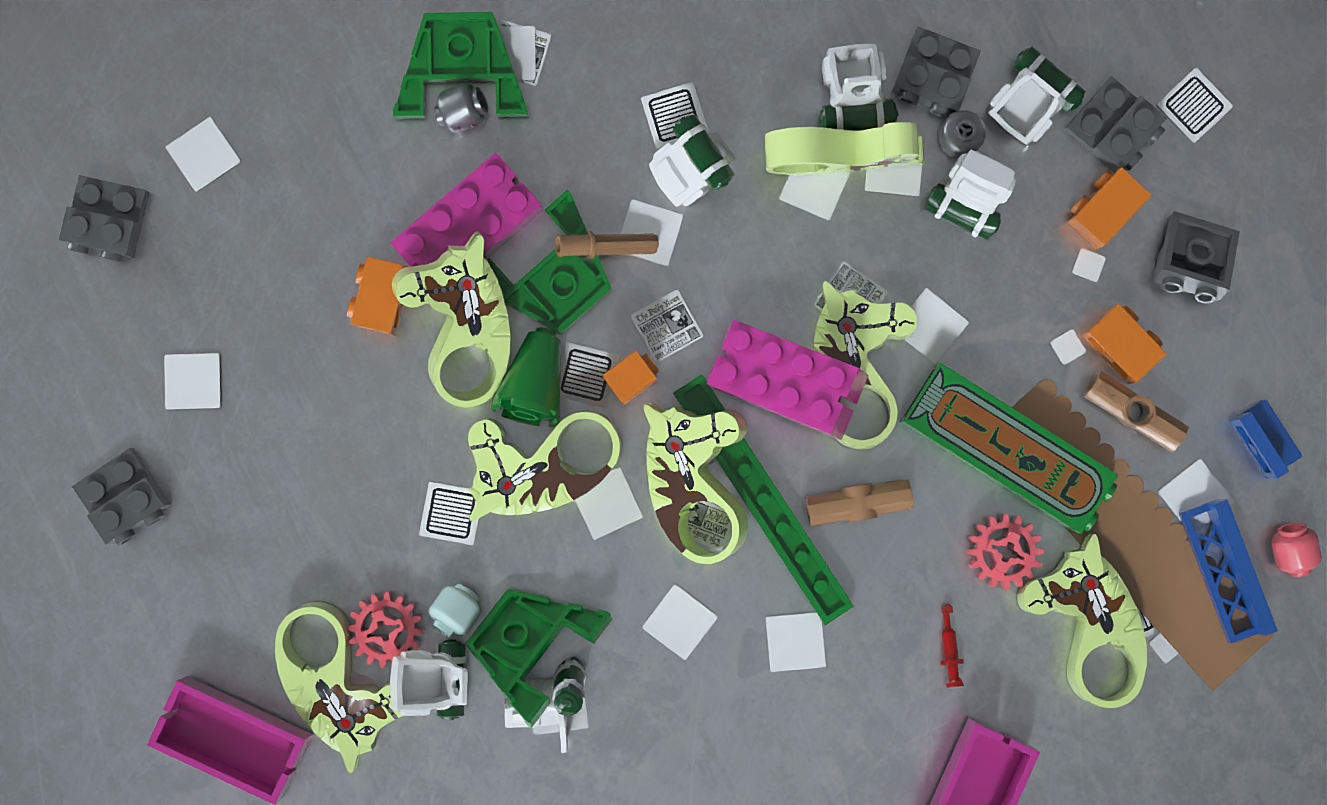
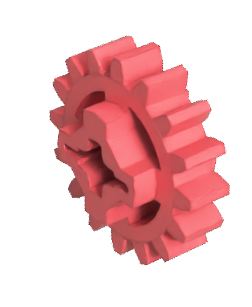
M1001 514L999 522H997L993 516L987 517L989 526L985 527L977 524L975 527L980 533L978 537H968L971 542L975 543L974 548L966 550L967 554L974 555L975 560L971 561L968 565L970 568L979 567L980 571L976 577L982 580L988 576V585L991 587H995L998 581H1000L1002 589L1009 590L1010 581H1013L1017 587H1022L1023 576L1029 579L1034 578L1033 573L1030 571L1032 566L1038 568L1042 566L1039 561L1035 560L1036 555L1044 553L1043 549L1035 547V543L1039 542L1042 538L1040 535H1030L1034 527L1032 524L1028 523L1023 527L1021 526L1022 517L1015 516L1009 522L1008 514ZM1006 528L1000 537L995 539L987 538L992 532ZM1021 536L1025 541L1027 553L1023 552L1019 540ZM992 545L998 547H1006L1007 545V549L1018 557L1004 556L1002 558V554L997 549L992 548ZM983 550L987 551L990 557L989 567L984 561ZM1015 564L1022 565L1017 571L1004 575L1009 567Z
M387 591L384 594L383 600H381L380 596L375 593L371 595L372 604L365 600L359 602L362 612H351L350 616L357 621L356 624L347 626V630L355 632V637L351 638L348 642L349 644L358 643L360 646L355 653L357 657L364 653L368 655L366 664L370 665L378 659L380 668H385L388 660L391 659L393 661V656H400L402 651H410V647L419 648L421 646V643L415 639V636L424 633L425 629L416 627V623L423 619L422 615L413 616L412 611L416 607L415 603L408 606L403 604L405 595H400L396 600H392V592ZM386 606L395 608L403 614V617L398 618L390 614ZM372 611L373 621L369 629L364 630L365 619ZM383 621L385 625H400L389 633V638L386 634H372L383 626ZM408 629L406 642L400 648L399 637L402 631ZM373 641L381 645L384 652L375 650L368 643Z

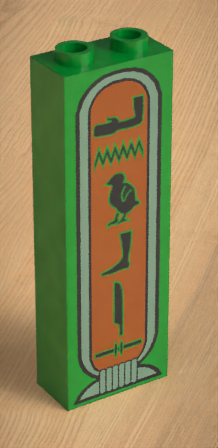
M942 363L934 366L900 420V423L1074 533L1082 534L1084 529L1089 531L1093 527L1099 516L1096 512L1102 501L1107 502L1117 488V484L1114 482L1118 474Z

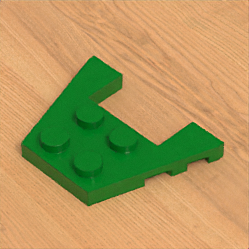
M493 12L424 13L411 52L410 63L400 86L401 91L393 108L394 119L425 118L426 82L495 81L497 117L528 116L526 104Z
M566 190L544 211L565 235H586V227L573 197ZM554 249L516 284H513L490 258L487 260L499 282L505 303L560 335L612 290L598 255H594L593 259H588L586 256L557 257L556 250Z
M507 589L466 641V645L523 721L532 728L551 702L549 697L525 683L524 679L563 627L569 628L595 644L612 621V617L607 611L598 610V612L583 609L581 605L573 603L565 605L552 602L547 597Z

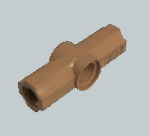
M1102 371L1096 374L1085 389L1083 397L1118 418L1119 422L1124 426L1132 427L1170 452H1174L1187 436L1189 426L1154 405L1153 401L1148 397L1138 395ZM1134 402L1138 403L1143 410L1139 421L1133 420L1129 414L1130 406Z
M897 480L878 485L867 483L843 487L841 491L805 496L810 526L847 520V522L877 518L879 514L914 509L912 488L909 480Z

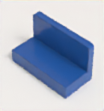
M1267 400L1257 402L1229 420L1266 479L1280 478L1289 472L1287 468L1289 465L1302 457L1301 452Z

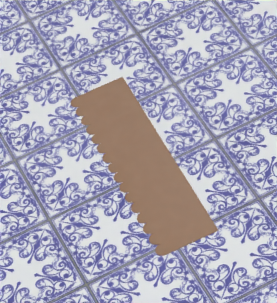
M1048 379L1040 381L1012 408L1118 474L1114 482L1117 484V488L1107 502L1102 501L1096 510L1099 516L1093 527L1089 531L1084 529L1082 534L1074 533L1068 528L1066 529L1081 546L1087 534L1097 535L1101 556L1117 571L1136 607L1209 688L1214 691L1273 637L1274 633L1267 636L1256 634L1232 644L1227 642L1190 542L1186 540L1187 535L1183 525L1179 523L1171 525L1173 514L1168 508H1157L1159 501L1156 494L1150 491L1142 493L1144 489L1143 480L1136 475L1128 476L1130 471L1129 465L1124 460H1114L1115 450L1110 444L1102 443L1098 445L1101 440L1100 433L1095 428H1085L1086 418L1082 413L1077 411L1069 413L1072 408L1071 401L1066 396H1056V384ZM1205 555L1207 563L1217 568L1214 558ZM1211 571L1213 578H1215L1217 573ZM1223 576L1217 589L1220 597L1231 601L1236 587L1230 588L1231 579ZM1239 599L1238 605L1243 607L1241 599ZM1223 603L1225 610L1227 611L1229 605ZM1235 608L1230 620L1234 633L1251 627L1246 613Z

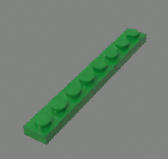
M702 374L673 392L682 408L696 415H709L725 410L711 387L706 384L707 381ZM743 438L737 443L723 446L715 459L823 624L826 626L853 608L854 605L746 440Z

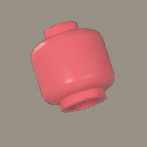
M1289 523L1282 525L1271 539L1274 562L1277 568L1284 572H1289L1293 577L1309 575L1311 569L1318 566L1321 562L1322 556L1318 535L1313 529L1307 528L1306 524Z

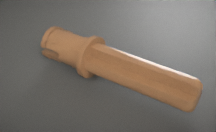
M588 231L586 235H557L555 239L557 257L586 256L588 259H593L594 255L655 254L659 247L657 235L654 233L594 235L592 231Z

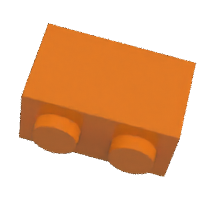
M1122 167L1113 173L1107 170L1093 184L1097 190L1090 198L1083 195L1070 209L1074 215L1067 223L1096 250L1105 246L1152 196Z
M367 256L365 264L360 263L357 270L356 283L360 285L357 297H352L349 302L347 316L351 317L350 324L396 336L403 304L398 301L393 293L392 280L399 270L408 266Z
M1118 303L1110 306L1081 335L1127 384L1137 383L1167 353L1161 348L1163 343L1160 338L1150 330L1146 332L1137 323L1139 318L1136 313L1128 306L1124 305L1122 307Z
M634 351L604 373L602 377L623 406H626L657 383L655 374L659 372V369L647 353L640 356L637 351Z

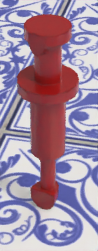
M950 604L942 607L945 629L942 632L945 661H940V665H947L949 683H946V688L964 686L958 672V664H964V659H959L956 632L951 628L949 614L954 612Z

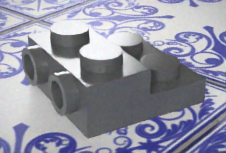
M917 26L891 92L898 94L897 99L906 104L916 105L918 102L930 107L929 111L931 113L948 118L950 114L960 110L981 50Z
M1111 76L1064 130L1112 172L1120 167H1125L1130 171L1143 157V154L1139 152L1146 142L1150 145L1154 144L1166 129L1161 125L1167 117L1142 96L1138 98Z
M79 175L72 206L66 207L59 240L68 243L67 250L88 254L90 248L101 251L100 257L121 262L122 256L134 258L150 192L140 188Z
M1174 211L1168 220L1164 246L1158 253L1153 282L1162 284L1161 288L1168 293L1185 291L1195 294V299L1201 303L1219 302L1230 290L1240 231Z
M134 448L127 449L72 486L90 513L87 515L88 519L106 545L116 543L120 546L136 536L134 532L136 528L144 523L147 527L156 523L165 516L163 510L171 506Z

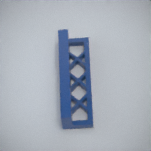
M1216 499L1178 513L1227 642L1232 644L1256 634L1267 636L1277 632L1276 624L1228 499ZM1204 512L1208 513L1212 525L1207 536L1195 531L1191 517ZM1214 534H1216L1218 542L1213 540ZM1198 538L1204 540L1202 547ZM1210 543L1221 548L1224 558L1219 569L1207 563L1205 555ZM1227 566L1231 574L1225 572ZM1211 571L1217 573L1215 578H1213ZM1223 576L1233 580L1236 586V591L1231 601L1220 597L1217 589ZM1239 599H1241L1243 607L1238 605ZM1223 603L1229 605L1227 611L1225 610ZM1235 608L1246 613L1251 627L1234 633L1230 623Z

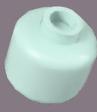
M456 584L455 587L447 586L443 588L429 608V615L434 621L432 628L447 638L451 634L456 636L466 635L481 613L478 604L479 597L461 584Z

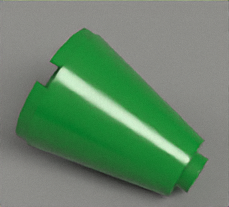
M537 327L535 331L527 333L492 400V411L495 412L499 407L503 410L502 417L527 425L539 426L540 420L549 421L548 427L558 425L560 419L561 340L555 337L556 333L553 330Z

